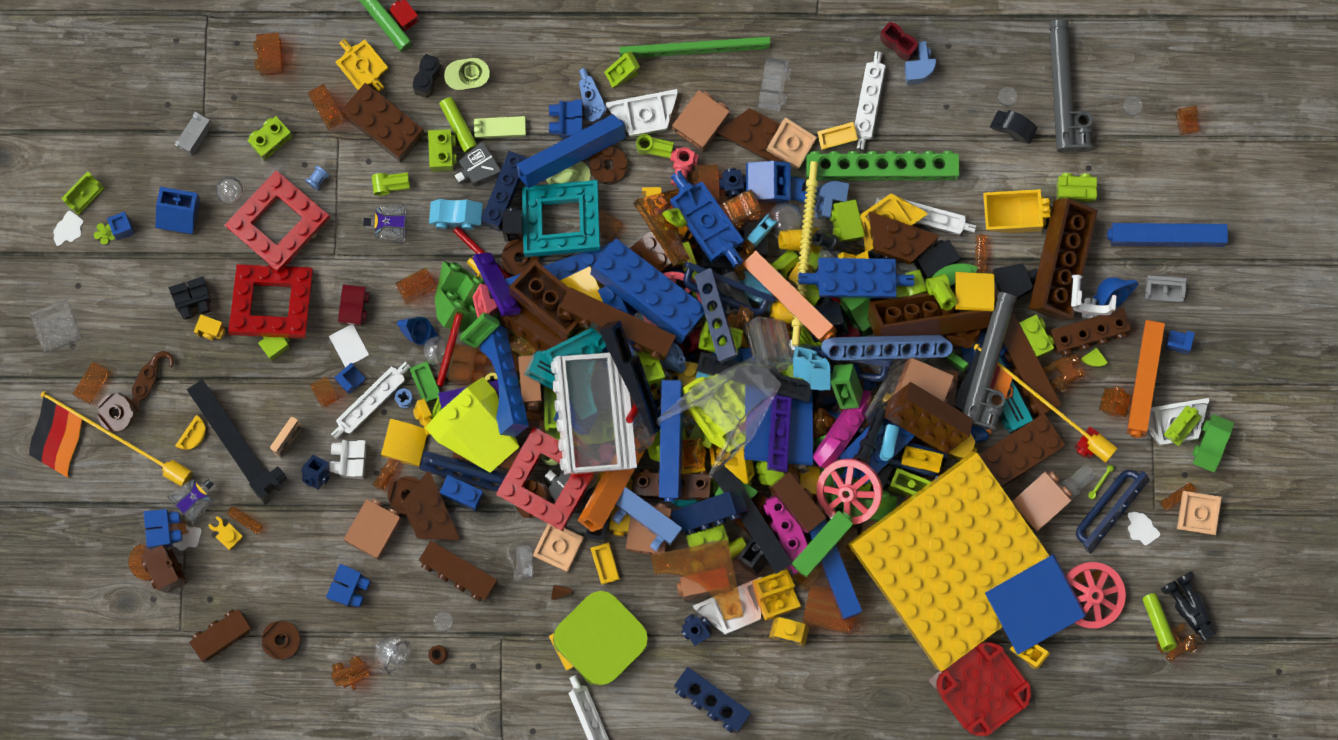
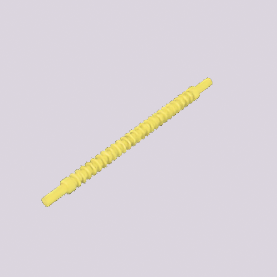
M815 161L810 162L809 180L806 181L807 189L805 191L807 194H805V197L807 199L804 200L806 202L804 205L806 209L803 210L805 213L803 218L805 220L802 221L804 223L802 225L804 230L801 231L803 234L801 239L803 240L800 241V244H802L800 249L802 251L799 252L801 255L799 260L801 261L798 262L800 267L797 268L801 273H807L809 271L807 266L810 265L808 262L810 260L808 256L811 255L809 252L811 247L809 245L812 244L810 241L812 236L810 235L813 234L811 231L814 228L812 226L814 224L812 219L815 218L813 216L815 213L813 209L816 208L814 205L816 200L814 199L817 197L815 193H817L816 188L818 187V181L816 180L818 162ZM796 283V286H798L796 290L805 298L807 296L805 294L807 292L805 287L808 285ZM793 316L792 346L797 347L800 344L801 328L804 325Z

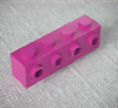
M776 496L765 499L766 504L763 506L767 516L771 515L773 522L770 524L774 534L778 533L779 543L793 563L808 544L801 527ZM792 565L787 567L788 570L792 569L793 574L798 572Z

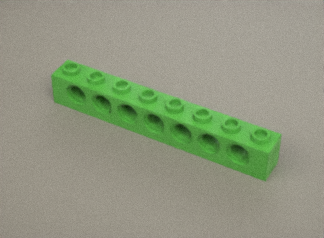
M813 151L806 155V181L809 180L811 161L818 162L817 181L958 180L959 154H954L953 151H944L943 154H935L934 151H925L924 154H916L915 151H907L905 154H897L896 151H888L886 154H878L877 151H869L867 154H859L857 151H850L848 154H840L838 151L821 154L819 151ZM827 162L831 167L823 169L820 164ZM846 162L850 167L842 169L839 164ZM865 162L868 164V168L861 169L858 164ZM884 162L887 164V168L880 169L877 164ZM898 162H904L906 164V168L899 169L896 166V164ZM923 162L925 168L918 169L915 163ZM942 162L944 168L938 169L934 166V163Z

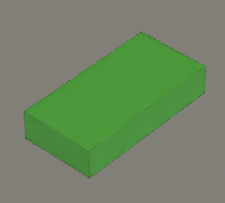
M483 312L460 335V340L476 348L500 325L499 320Z
M426 361L409 368L421 399H425L426 403L438 399V393L440 392L428 362Z

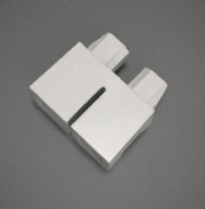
M342 440V443H332L331 454L341 455L340 462L330 461L329 471L339 474L344 478L364 480L367 451L366 441Z

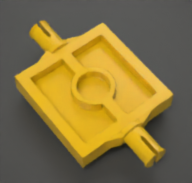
M343 39V42L340 41L339 44L346 52L335 63L354 87L359 90L364 83H367L368 85L373 84L378 92L381 89L383 90L385 87L378 79L389 69L369 43L364 39L358 45L351 47L346 39Z

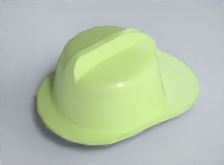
M479 58L454 61L447 66L444 78L446 83L455 90L483 86L487 82L490 70L488 65Z
M580 161L549 177L546 181L548 184L589 181L591 176L590 169L584 162Z

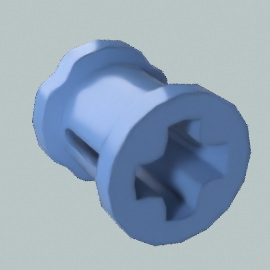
M316 165L315 171L305 182L318 191L320 189L319 186L330 175Z
M399 389L395 394V400L399 407L407 409L412 406L414 399L408 389ZM404 395H407L408 400L402 402L400 397L403 398Z

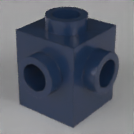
M736 168L725 170L722 173V179H719L720 190H724L725 196L736 197L744 193V186H746V176L742 175L741 170H736Z
M312 455L301 469L302 482L318 490L330 479L329 463L315 455Z
M700 613L696 616L691 614L684 619L685 623L682 625V634L687 640L690 639L694 646L711 636L710 623L705 616L702 617Z

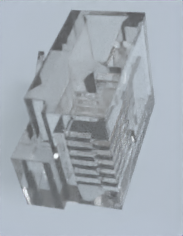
M505 546L510 564L513 566L514 581L533 579L532 546H516V570L513 559L509 555L507 546Z

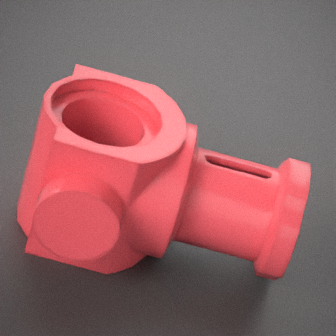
M686 147L672 150L670 161L674 162L673 169H675V173L678 175L677 171H681L687 180L688 172L692 171L693 165L697 166L698 154H695V152ZM686 154L689 156V160L681 161L679 157ZM671 180V184L674 185V186H677V185L674 183V181Z

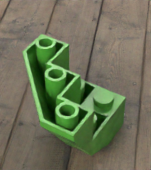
M443 261L435 295L437 319L447 329H452L456 312L462 313L463 318L459 332H463L477 319L472 296L479 284H485L482 278L468 272L456 262L449 263Z

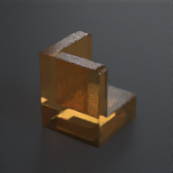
M1197 105L1179 108L1176 111L1175 115L1180 135L1198 132L1199 128L1196 119L1198 114Z
M323 377L310 385L322 408L339 400L327 377Z
M701 438L683 440V451L686 456L683 465L684 469L702 468L707 452Z

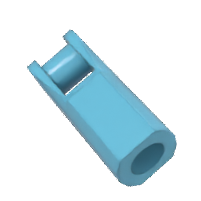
M769 214L762 219L746 238V241L754 248L757 247L777 223L776 220L773 221L769 217ZM764 223L769 226L767 230L762 227Z
M888 424L885 427L879 454L882 461H888L894 454L899 427Z

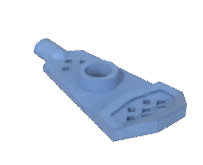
M586 68L579 70L582 78L579 86L585 110V119L595 122L603 117L607 107L593 78L588 76ZM589 91L592 93L590 98L587 97Z

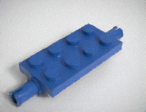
M677 171L678 175L674 173L671 179L679 188V193L670 199V204L673 208L680 209L688 223L686 227L707 257L713 262L726 255L734 268L738 267L737 264L740 266L744 260L735 248L744 244V240L702 181L693 185L688 183L681 171Z
M819 258L818 271L816 273H798V284L815 285L819 289V297L896 298L897 286H914V274L897 275L895 259Z
M886 419L876 441V450L872 452L869 459V466L878 474L915 435ZM888 424L899 427L894 454L888 461H882L879 454L885 427ZM869 427L838 457L839 460L853 459L854 455L858 453L859 443L865 438ZM845 466V471L840 475L844 483L848 466ZM854 467L853 479H861L866 475L863 471ZM869 479L864 484L867 485L871 480Z

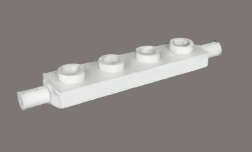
M878 51L875 52L874 61L866 63L855 120V129L858 137L856 149H861V151H864L866 140L873 138L886 66L881 63L883 53H878Z
M908 201L928 214L915 224L959 236L963 230L975 232L976 225L965 223L966 220L963 215Z
M406 362L398 369L390 367L336 420L339 427L331 435L336 440L343 432L351 435L405 382L403 374L411 367Z
M577 675L570 677L569 679L574 689L569 692V696L588 740H609L587 686L580 685Z

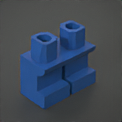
M582 99L570 102L559 100V104L549 105V117H559V122H549V134L560 135V138L566 139L583 130Z
M167 509L144 511L146 544L149 550H153L161 545L173 547V543L183 541L182 531H172L171 524L181 523L179 512H169Z
M339 564L333 579L335 582L332 581L326 599L350 607V605L361 607L364 597L355 593L357 588L367 591L371 581L364 577L362 573Z

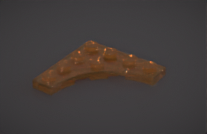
M679 188L638 198L633 203L673 266L683 264L690 259L682 244L679 227L671 224L662 214L665 210L674 209L670 204V199L677 196Z
M728 540L651 555L654 575H678L700 584L717 602L724 621L744 617Z

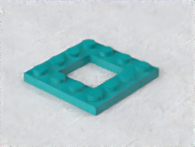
M598 180L535 185L530 188L527 186L522 187L523 249L525 257L601 250ZM579 202L580 232L543 235L542 205Z

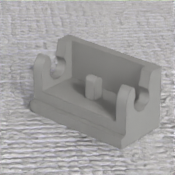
M194 112L192 119L174 145L193 156L212 126L211 121Z
M1148 275L1145 279L1144 300L1183 303L1186 291V278Z

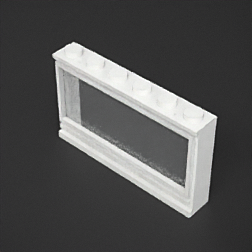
M585 354L553 358L551 362V371L555 374L553 391L557 395L555 411L558 412L559 416L556 426L557 431H560L561 437L558 440V447L562 451L563 459H560L561 470H564V475L632 470L637 468L633 422H626V417L631 410L630 393L611 354Z

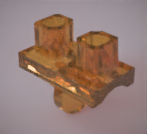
M359 656L351 658L349 660L351 667L345 669L342 663L333 664L331 677L336 687L343 685L344 688L351 686L353 690H356V683L362 682V677L369 675L365 663L361 661Z

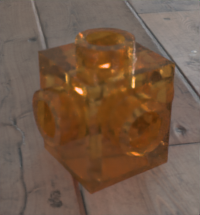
M1121 387L1105 388L1099 410L1109 416L1125 417L1131 395L1124 392L1125 389Z
M816 408L813 410V436L817 438L827 435L835 423V418L826 412L825 409Z

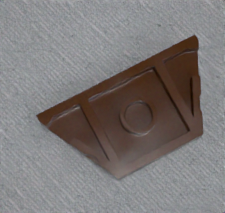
M751 108L717 130V135L767 161L782 162L780 158L766 150L780 123Z
M870 211L867 216L871 228L870 234L873 239L874 253L909 265L919 255H922L931 244L935 243L939 237L937 234Z
M428 471L401 502L416 539L459 540L460 538L431 472Z

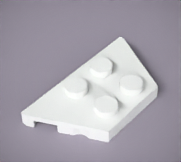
M675 89L607 102L606 107L612 115L614 114L619 120L621 119L624 122L625 132L629 137L666 131L678 92Z
M1209 398L1152 407L1148 423L1149 433L1159 446L1174 444L1163 434L1188 405L1190 408H1196L1202 418L1183 442L1198 440Z
M754 580L693 606L700 615L705 616L724 635L761 620V610L752 583Z

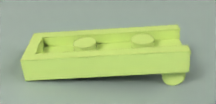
M525 116L474 119L475 139L525 137Z

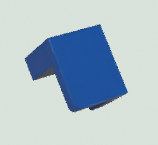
M125 211L107 218L112 234L117 240L135 234L129 216Z
M1171 330L1165 349L1188 355L1195 333L1187 331L1184 334Z
M352 362L334 377L348 394L352 393L365 381L364 376L355 368Z

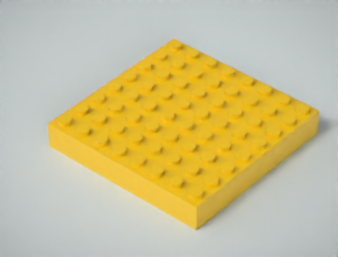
M971 452L848 543L851 550L934 667L941 672L1003 627L985 592L1049 557L1047 551L978 453Z

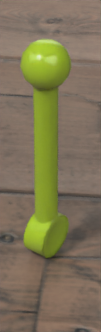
M1113 465L1107 466V471L1094 490L1088 494L1090 499L1096 497V492L1109 473L1114 471Z

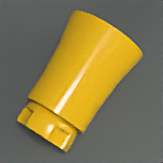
M814 227V228L811 230V231L813 232V234L810 235V236H812V239H813L814 233H815L817 230H819L818 227ZM804 229L780 231L778 235L779 248L787 249L788 251H802L800 249V246H802L800 241L803 240L801 239L803 235L801 231ZM810 240L812 244L809 245L811 247L809 252L818 254L821 246H815L813 241Z

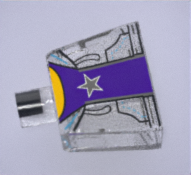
M406 204L375 208V217H364L363 227L374 229V235L377 239L406 244Z
M209 478L200 486L192 479L167 497L195 526L214 500L208 493L216 486Z

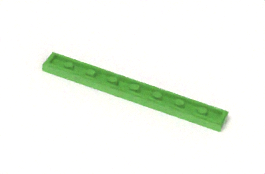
M770 37L619 47L620 57L626 52L631 51L635 58L763 50L770 48Z

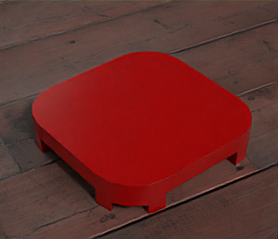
M992 642L980 643L942 671L936 682L940 698L963 729L974 736L992 734L1002 724L1022 709H1025L1031 697V687L1028 681L1026 682L1006 655L1004 649Z

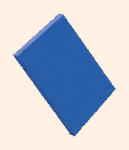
M744 386V460L767 462L771 397L775 394ZM813 389L808 404L792 399L788 464L810 466L813 464Z
M1054 554L985 592L1017 655L1086 616Z

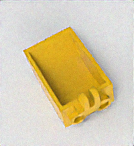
M1041 189L983 193L986 230L1000 233L1042 232L1043 226H1046V218H1050V200L1041 196Z

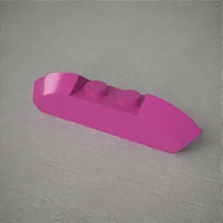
M863 390L859 408L844 409L813 454V458L819 467L825 469L835 462L844 451L871 409L873 403L871 391Z

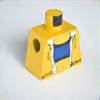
M778 617L773 619L769 638L805 647L809 627L801 622Z

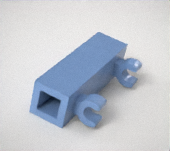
M626 487L615 504L619 510L613 516V521L619 525L627 514L655 534L657 537L650 545V548L655 552L658 551L663 542L671 546L682 531L679 525Z

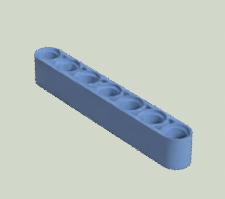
M941 335L837 337L825 339L821 349L832 360L933 358L949 356L953 350V345ZM836 346L834 351L830 352L831 348Z

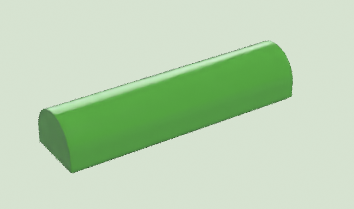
M359 0L400 52H404L413 46L411 40L378 0Z

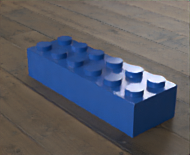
M618 239L611 243L592 266L591 276L659 328L675 335V340L680 344L686 340L705 316L703 305Z

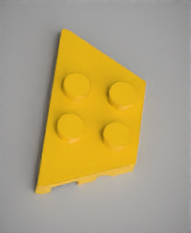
M890 193L860 214L865 235L863 237L865 252L873 249V239L870 234L871 228L867 219L869 211L911 226L928 215L927 212Z

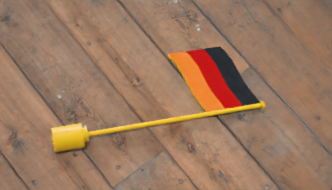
M980 344L974 345L976 352L971 367L956 396L955 406L962 411L964 410L982 349L979 347ZM997 363L990 389L1000 391L1006 399L1013 378L1089 439L1087 442L1089 447L1087 449L1102 461L1107 463L1118 448L1101 434L1096 436L1094 434L1091 437L1002 364ZM993 397L991 403L998 406L1002 403V400L999 397Z
M46 391L41 393L43 402L40 417L31 438L30 456L68 478L70 462L79 441L82 420L162 466L165 478L182 488L189 483L193 475L192 470L175 460L167 461L164 464L47 395Z

